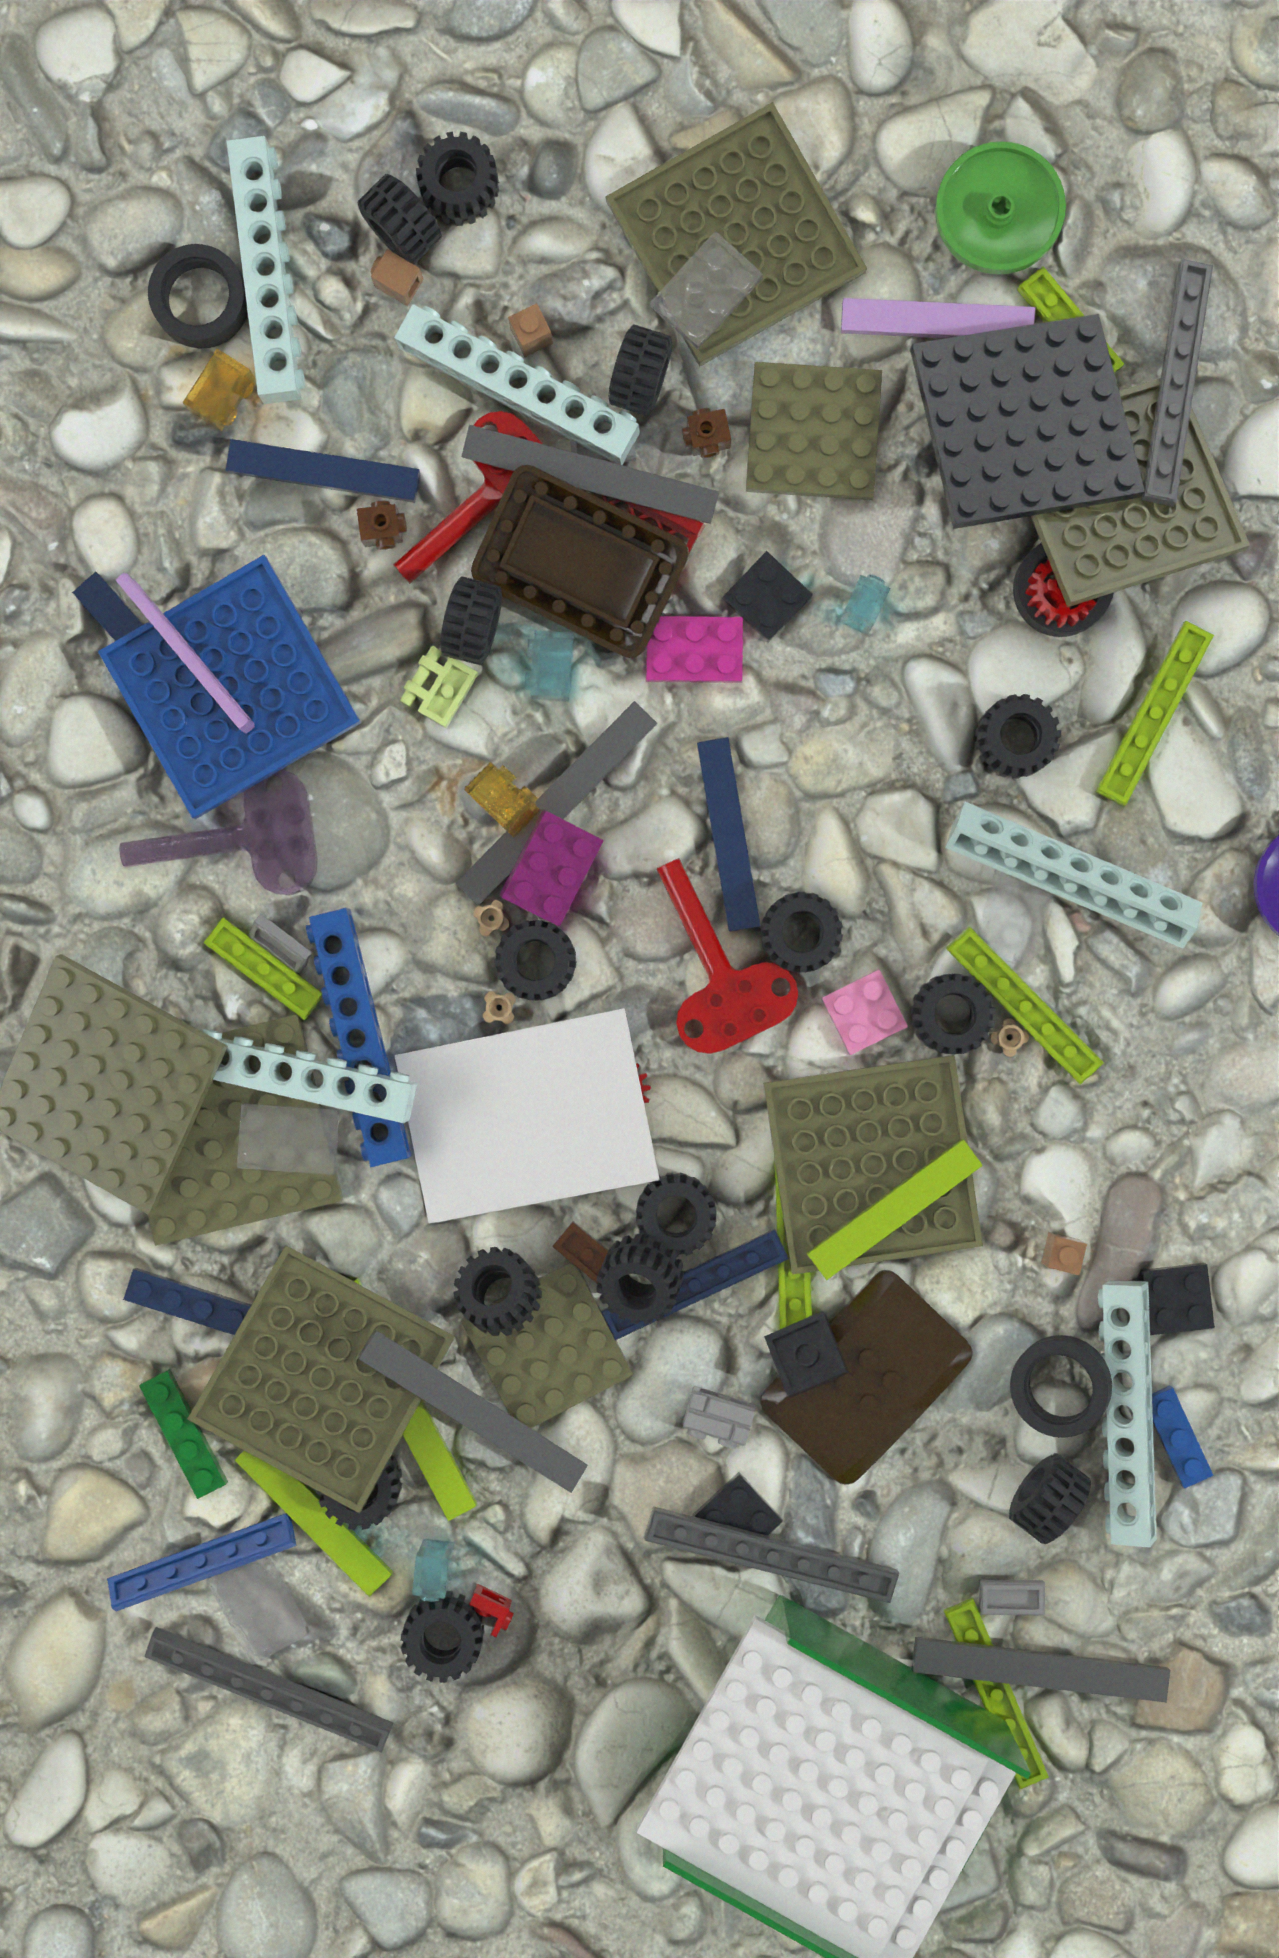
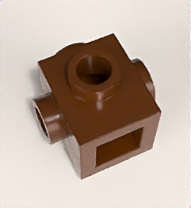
M702 408L693 411L692 416H687V427L682 428L685 448L691 447L693 456L701 455V458H711L719 455V451L731 448V435L725 409L711 411L710 408Z
M382 500L372 502L371 507L357 508L360 539L365 547L376 546L378 550L395 548V543H403L402 533L407 532L406 518L404 513H399L395 504Z

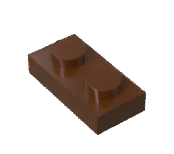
M572 1221L552 1247L598 1284L596 1281L608 1249Z

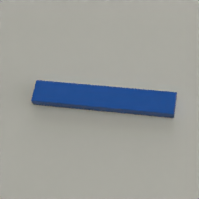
M285 1513L107 1578L112 1609L117 1612L297 1546L291 1517Z

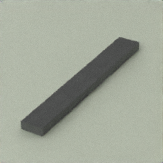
M1182 259L1178 265L1145 473V493L1141 498L1143 501L1172 507L1177 502L1213 265Z
M473 425L468 427L461 456L465 459L510 471H515L516 468L522 465L535 466L582 490L708 524L712 522L719 496V491Z
M634 701L484 853L456 884L480 906L510 875L542 810L544 809L565 819L657 725V722Z
M377 1330L373 1331L357 1356L359 1360L572 1493L588 1464Z
M654 1506L644 1535L645 1541L886 1603H891L899 1577V1572L895 1568Z
M158 1627L154 1629L144 1656L381 1753L394 1723Z
M915 1637L911 1667L912 1671L916 1673L1167 1703L1171 1671L1168 1667L923 1637Z

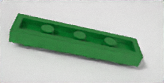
M171 1369L141 1383L139 1387L196 1498L199 1499L226 1485L228 1480L200 1426L187 1419L192 1410Z

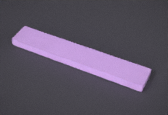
M843 298L841 333L951 338L1032 325L1035 320V307Z
M127 573L121 574L116 579L117 583L234 724L246 734L255 727L254 722L136 580Z

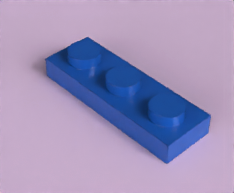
M1167 1386L1152 1393L1153 1426L1181 1486L1185 1489L1214 1476L1174 1388Z

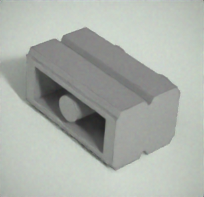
M693 1386L682 1422L683 1428L688 1429L687 1434L693 1437L705 1439L706 1435L719 1438V1444L735 1449L737 1444L746 1445L756 1408L755 1404Z

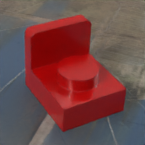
M477 1584L469 1605L473 1606L474 1610L484 1617H491V1615L496 1617L492 1626L491 1636L496 1638L500 1629L506 1631L514 1615L513 1612L509 1611L511 1599Z

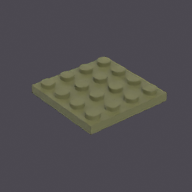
M755 362L746 492L873 500L882 370Z
M571 1262L539 1278L541 1285L538 1288L542 1291V1298L536 1299V1301L540 1304V1308L538 1311H532L531 1315L534 1319L530 1323L527 1320L522 1323L524 1329L519 1332L513 1328L512 1335L505 1336L500 1331L499 1336H492L488 1331L487 1333L480 1331L465 1317L461 1319L509 1415L529 1428H533L633 1376V1371L617 1340L614 1339L580 1269ZM508 1295L488 1304L487 1306L496 1305L502 1302Z

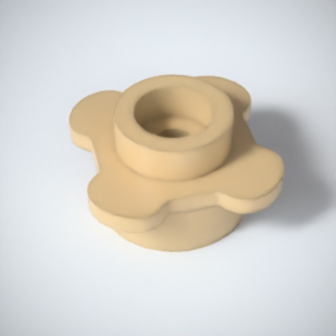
M494 900L491 905L485 907L477 906L474 909L473 915L478 918L481 935L489 936L493 931L499 929L505 931L508 929L510 923L504 916V904L501 901ZM493 915L494 921H489L488 917Z
M494 991L486 993L484 1000L487 1003L486 1011L483 1013L484 1020L488 1023L494 1020L503 1021L504 1024L512 1023L514 1020L512 1008L516 1002L515 996L512 993L498 995ZM499 1004L502 1005L501 1011L496 1009Z
M1007 1018L1003 1020L1002 1027L998 1031L991 1033L990 1040L993 1044H998L1003 1049L1004 1055L1012 1057L1023 1043L1028 1042L1029 1034L1016 1026L1014 1019ZM1009 1034L1012 1035V1040L1010 1041L1007 1040V1035Z

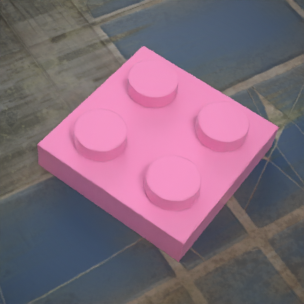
M880 969L821 998L849 1055L908 1027Z

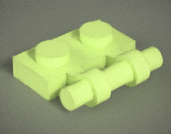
M431 646L427 655H422L418 664L420 667L412 680H408L403 687L405 692L399 701L411 707L416 697L422 699L423 702L418 712L447 728L479 673L459 660L450 657L443 667L437 663L442 654L441 650ZM432 672L438 675L431 689L427 691L422 687Z

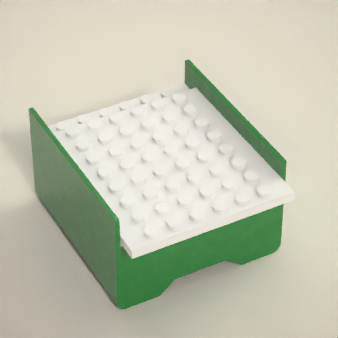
M780 1595L765 1620L756 1615L754 1616L640 1820L636 1833L663 1847V1867L824 1958H913L992 1819L993 1813L1015 1774L1017 1773L1028 1779L1031 1772L1005 1720L922 1673L913 1672L911 1667L785 1596Z

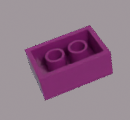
M543 809L499 895L503 899L560 927L604 840Z

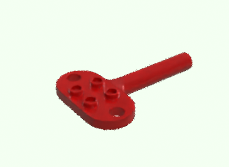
M503 411L490 412L480 417L473 425L480 428L486 425H493L498 429L499 433L543 444L522 420L511 413ZM473 461L477 469L484 476L483 485L393 564L409 584L499 505L514 471Z
M680 858L657 868L656 870L708 976L707 986L685 999L678 1010L676 1025L679 1036L684 1043L697 1052L712 1054L736 1045L788 1018L796 1007L798 999L796 981L790 972L775 963L768 962L755 964L743 970L734 969L730 965ZM784 978L788 981L790 988L785 996L779 997L772 992L771 986L775 979ZM695 1019L702 1023L703 1032L699 1037L690 1038L686 1035L684 1028L689 1020Z

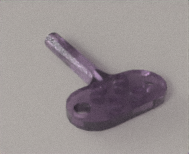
M282 769L244 791L243 805L245 818L240 825L121 842L119 852L122 865L126 868L235 851H247L251 857L252 869L256 880L264 889L277 895L289 896L302 892L312 883L317 873L318 863L310 801L306 787L295 774ZM278 776L282 780V788L277 793H269L266 789V782L270 777ZM287 870L292 871L296 877L294 885L290 888H283L279 883L281 873Z

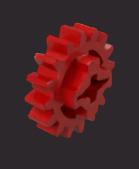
M1049 560L1045 565L1040 563L1035 569V573H1032L1029 577L1028 582L1031 585L1025 591V594L1033 596L1028 602V606H1036L1038 608L1034 616L1037 618L1042 614L1045 615V624L1047 625L1052 620H1056L1058 628H1062L1066 621L1071 627L1079 619L1083 621L1089 615V611L1094 608L1096 602L1091 599L1080 603L1078 607L1070 610V606L1067 607L1055 575L1052 580L1048 579L1047 582H1043L1046 577L1054 575Z

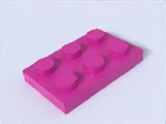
M660 617L647 645L646 682L742 683L743 617Z

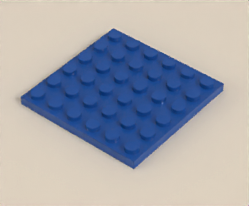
M265 555L260 556L163 613L254 722L255 727L247 734L234 724L150 621L98 651L188 812L195 820L362 723Z

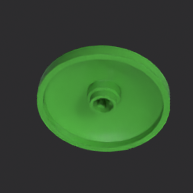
M1002 141L976 146L955 160L942 179L935 203L937 228L948 250L966 266L989 274L1015 273L1038 262L1055 243L1062 229L1066 212L1064 188L1052 165L1031 148L1018 143Z

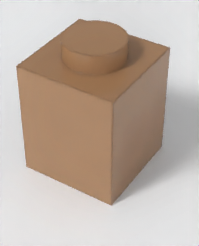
M388 249L383 257L379 256L376 258L370 271L375 288L407 307L424 280L420 268Z
M537 303L508 317L510 329L524 358L553 344L551 331Z
M1048 1232L1041 1263L1048 1268L1080 1276L1087 1244L1080 1239Z

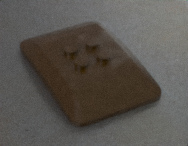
M522 465L516 468L511 475L474 558L471 574L475 580L500 586L502 597L627 658H635L646 649L687 563L689 550L683 540L535 466Z
M890 1270L876 1273L829 1322L849 1371L848 1374L792 1398L787 1397L781 1379L778 1376L761 1395L760 1403L764 1413L835 1481L844 1485L853 1484L866 1473L931 1406L972 1359L973 1352L968 1341L899 1275Z

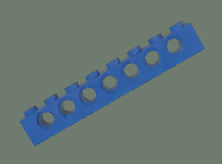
M343 908L309 917L310 925H306L307 936L310 944L315 943L318 956H314V964L318 975L323 974L326 987L321 988L325 1005L331 1006L333 1018L329 1019L330 1029L333 1037L338 1036L341 1049L337 1050L338 1059L347 1061L346 1067L357 1069L358 1064L362 1060H367L372 1064V1067L378 1068L377 1074L390 1076L391 1070L351 909ZM332 936H338L342 941V948L336 954L330 953L327 949V941ZM340 967H345L350 974L348 982L344 985L338 984L334 977L336 970ZM347 998H352L357 1003V1011L352 1016H347L342 1010V1004ZM354 1029H360L365 1035V1042L361 1047H355L350 1042V1034ZM348 1077L349 1080L344 1082L346 1093L352 1094L355 1090V1083ZM376 1084L373 1092H376L380 1096L381 1101H384L387 1095L386 1089L383 1085ZM352 1112L355 1128L362 1131L364 1142L360 1143L361 1154L364 1162L369 1161L370 1168L407 1159L412 1156L404 1123ZM376 1123H383L387 1126L388 1136L385 1140H379L373 1135V1127Z

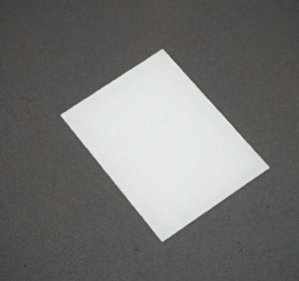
M625 1008L395 1055L398 1072L409 1075V1081L417 1082L408 1124L429 1224L660 1180Z

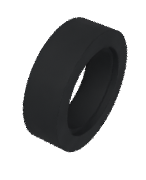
M188 244L177 247L163 256L151 273L148 284V301L151 311L164 331L178 343L198 349L216 347L230 340L243 326L248 314L244 278L230 257L219 249L204 244ZM196 268H206L219 273L226 280L229 289L228 302L224 311L214 321L204 325H189L181 322L172 314L169 304L170 291L175 281L183 273Z
M1040 543L1030 551L1016 571L1013 582V596L1017 610L1028 625L1045 635L1068 637L1079 634L1091 627L1104 615L1112 601L1114 592L1092 599L1096 602L1094 608L1089 611V615L1083 621L1079 619L1072 627L1067 621L1062 628H1058L1056 620H1052L1049 625L1045 624L1046 616L1042 614L1036 618L1034 615L1038 608L1036 606H1028V602L1033 596L1025 594L1026 589L1031 585L1028 582L1029 577L1032 573H1035V569L1040 563L1048 560L1044 547Z
M1055 1335L1035 1342L1019 1357L1011 1373L1010 1393L1018 1414L1030 1427L1051 1437L1067 1438L1088 1431L1099 1421L1111 1400L1112 1378L1105 1360L1094 1347L1076 1337ZM1055 1355L1066 1356L1074 1359L1085 1368L1092 1382V1398L1085 1410L1073 1416H1057L1047 1412L1036 1402L1031 1391L1030 1378L1034 1366L1040 1360Z

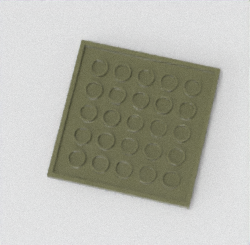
M773 102L605 196L606 203L699 367L853 281L867 271L866 265Z
M1161 378L1119 391L1143 485ZM1192 406L1177 502L1173 507L1135 498L1031 516L1067 607L1245 551L1250 546Z
M62 954L57 955L53 960L0 1088V1131L149 1215L156 1209L228 1046Z
M298 1015L222 1032L223 1039L233 1041L234 1036L254 1040L253 1045L264 1048L265 1043L285 1047L284 1052L296 1055L297 1050L308 1052L300 1016ZM227 1050L221 1061V1064L225 1066L230 1059ZM252 1055L249 1059V1067L256 1073L260 1070L261 1062L258 1057ZM283 1062L280 1066V1074L286 1080H289L292 1076V1068L288 1063ZM312 1071V1073H311V1081H312V1083L316 1086L315 1079H314V1075H313V1071ZM213 1080L156 1209L148 1215L155 1246L342 1201L343 1196L321 1104Z
M955 1055L763 1083L791 1274L819 1271L807 1255V1252L958 1141L964 1139L968 1144ZM971 1174L847 1266L982 1247L973 1175Z
M285 1245L187 1419L348 1508L361 1513L422 1399L359 1360L357 1356L373 1331L377 1330L438 1369L455 1336Z

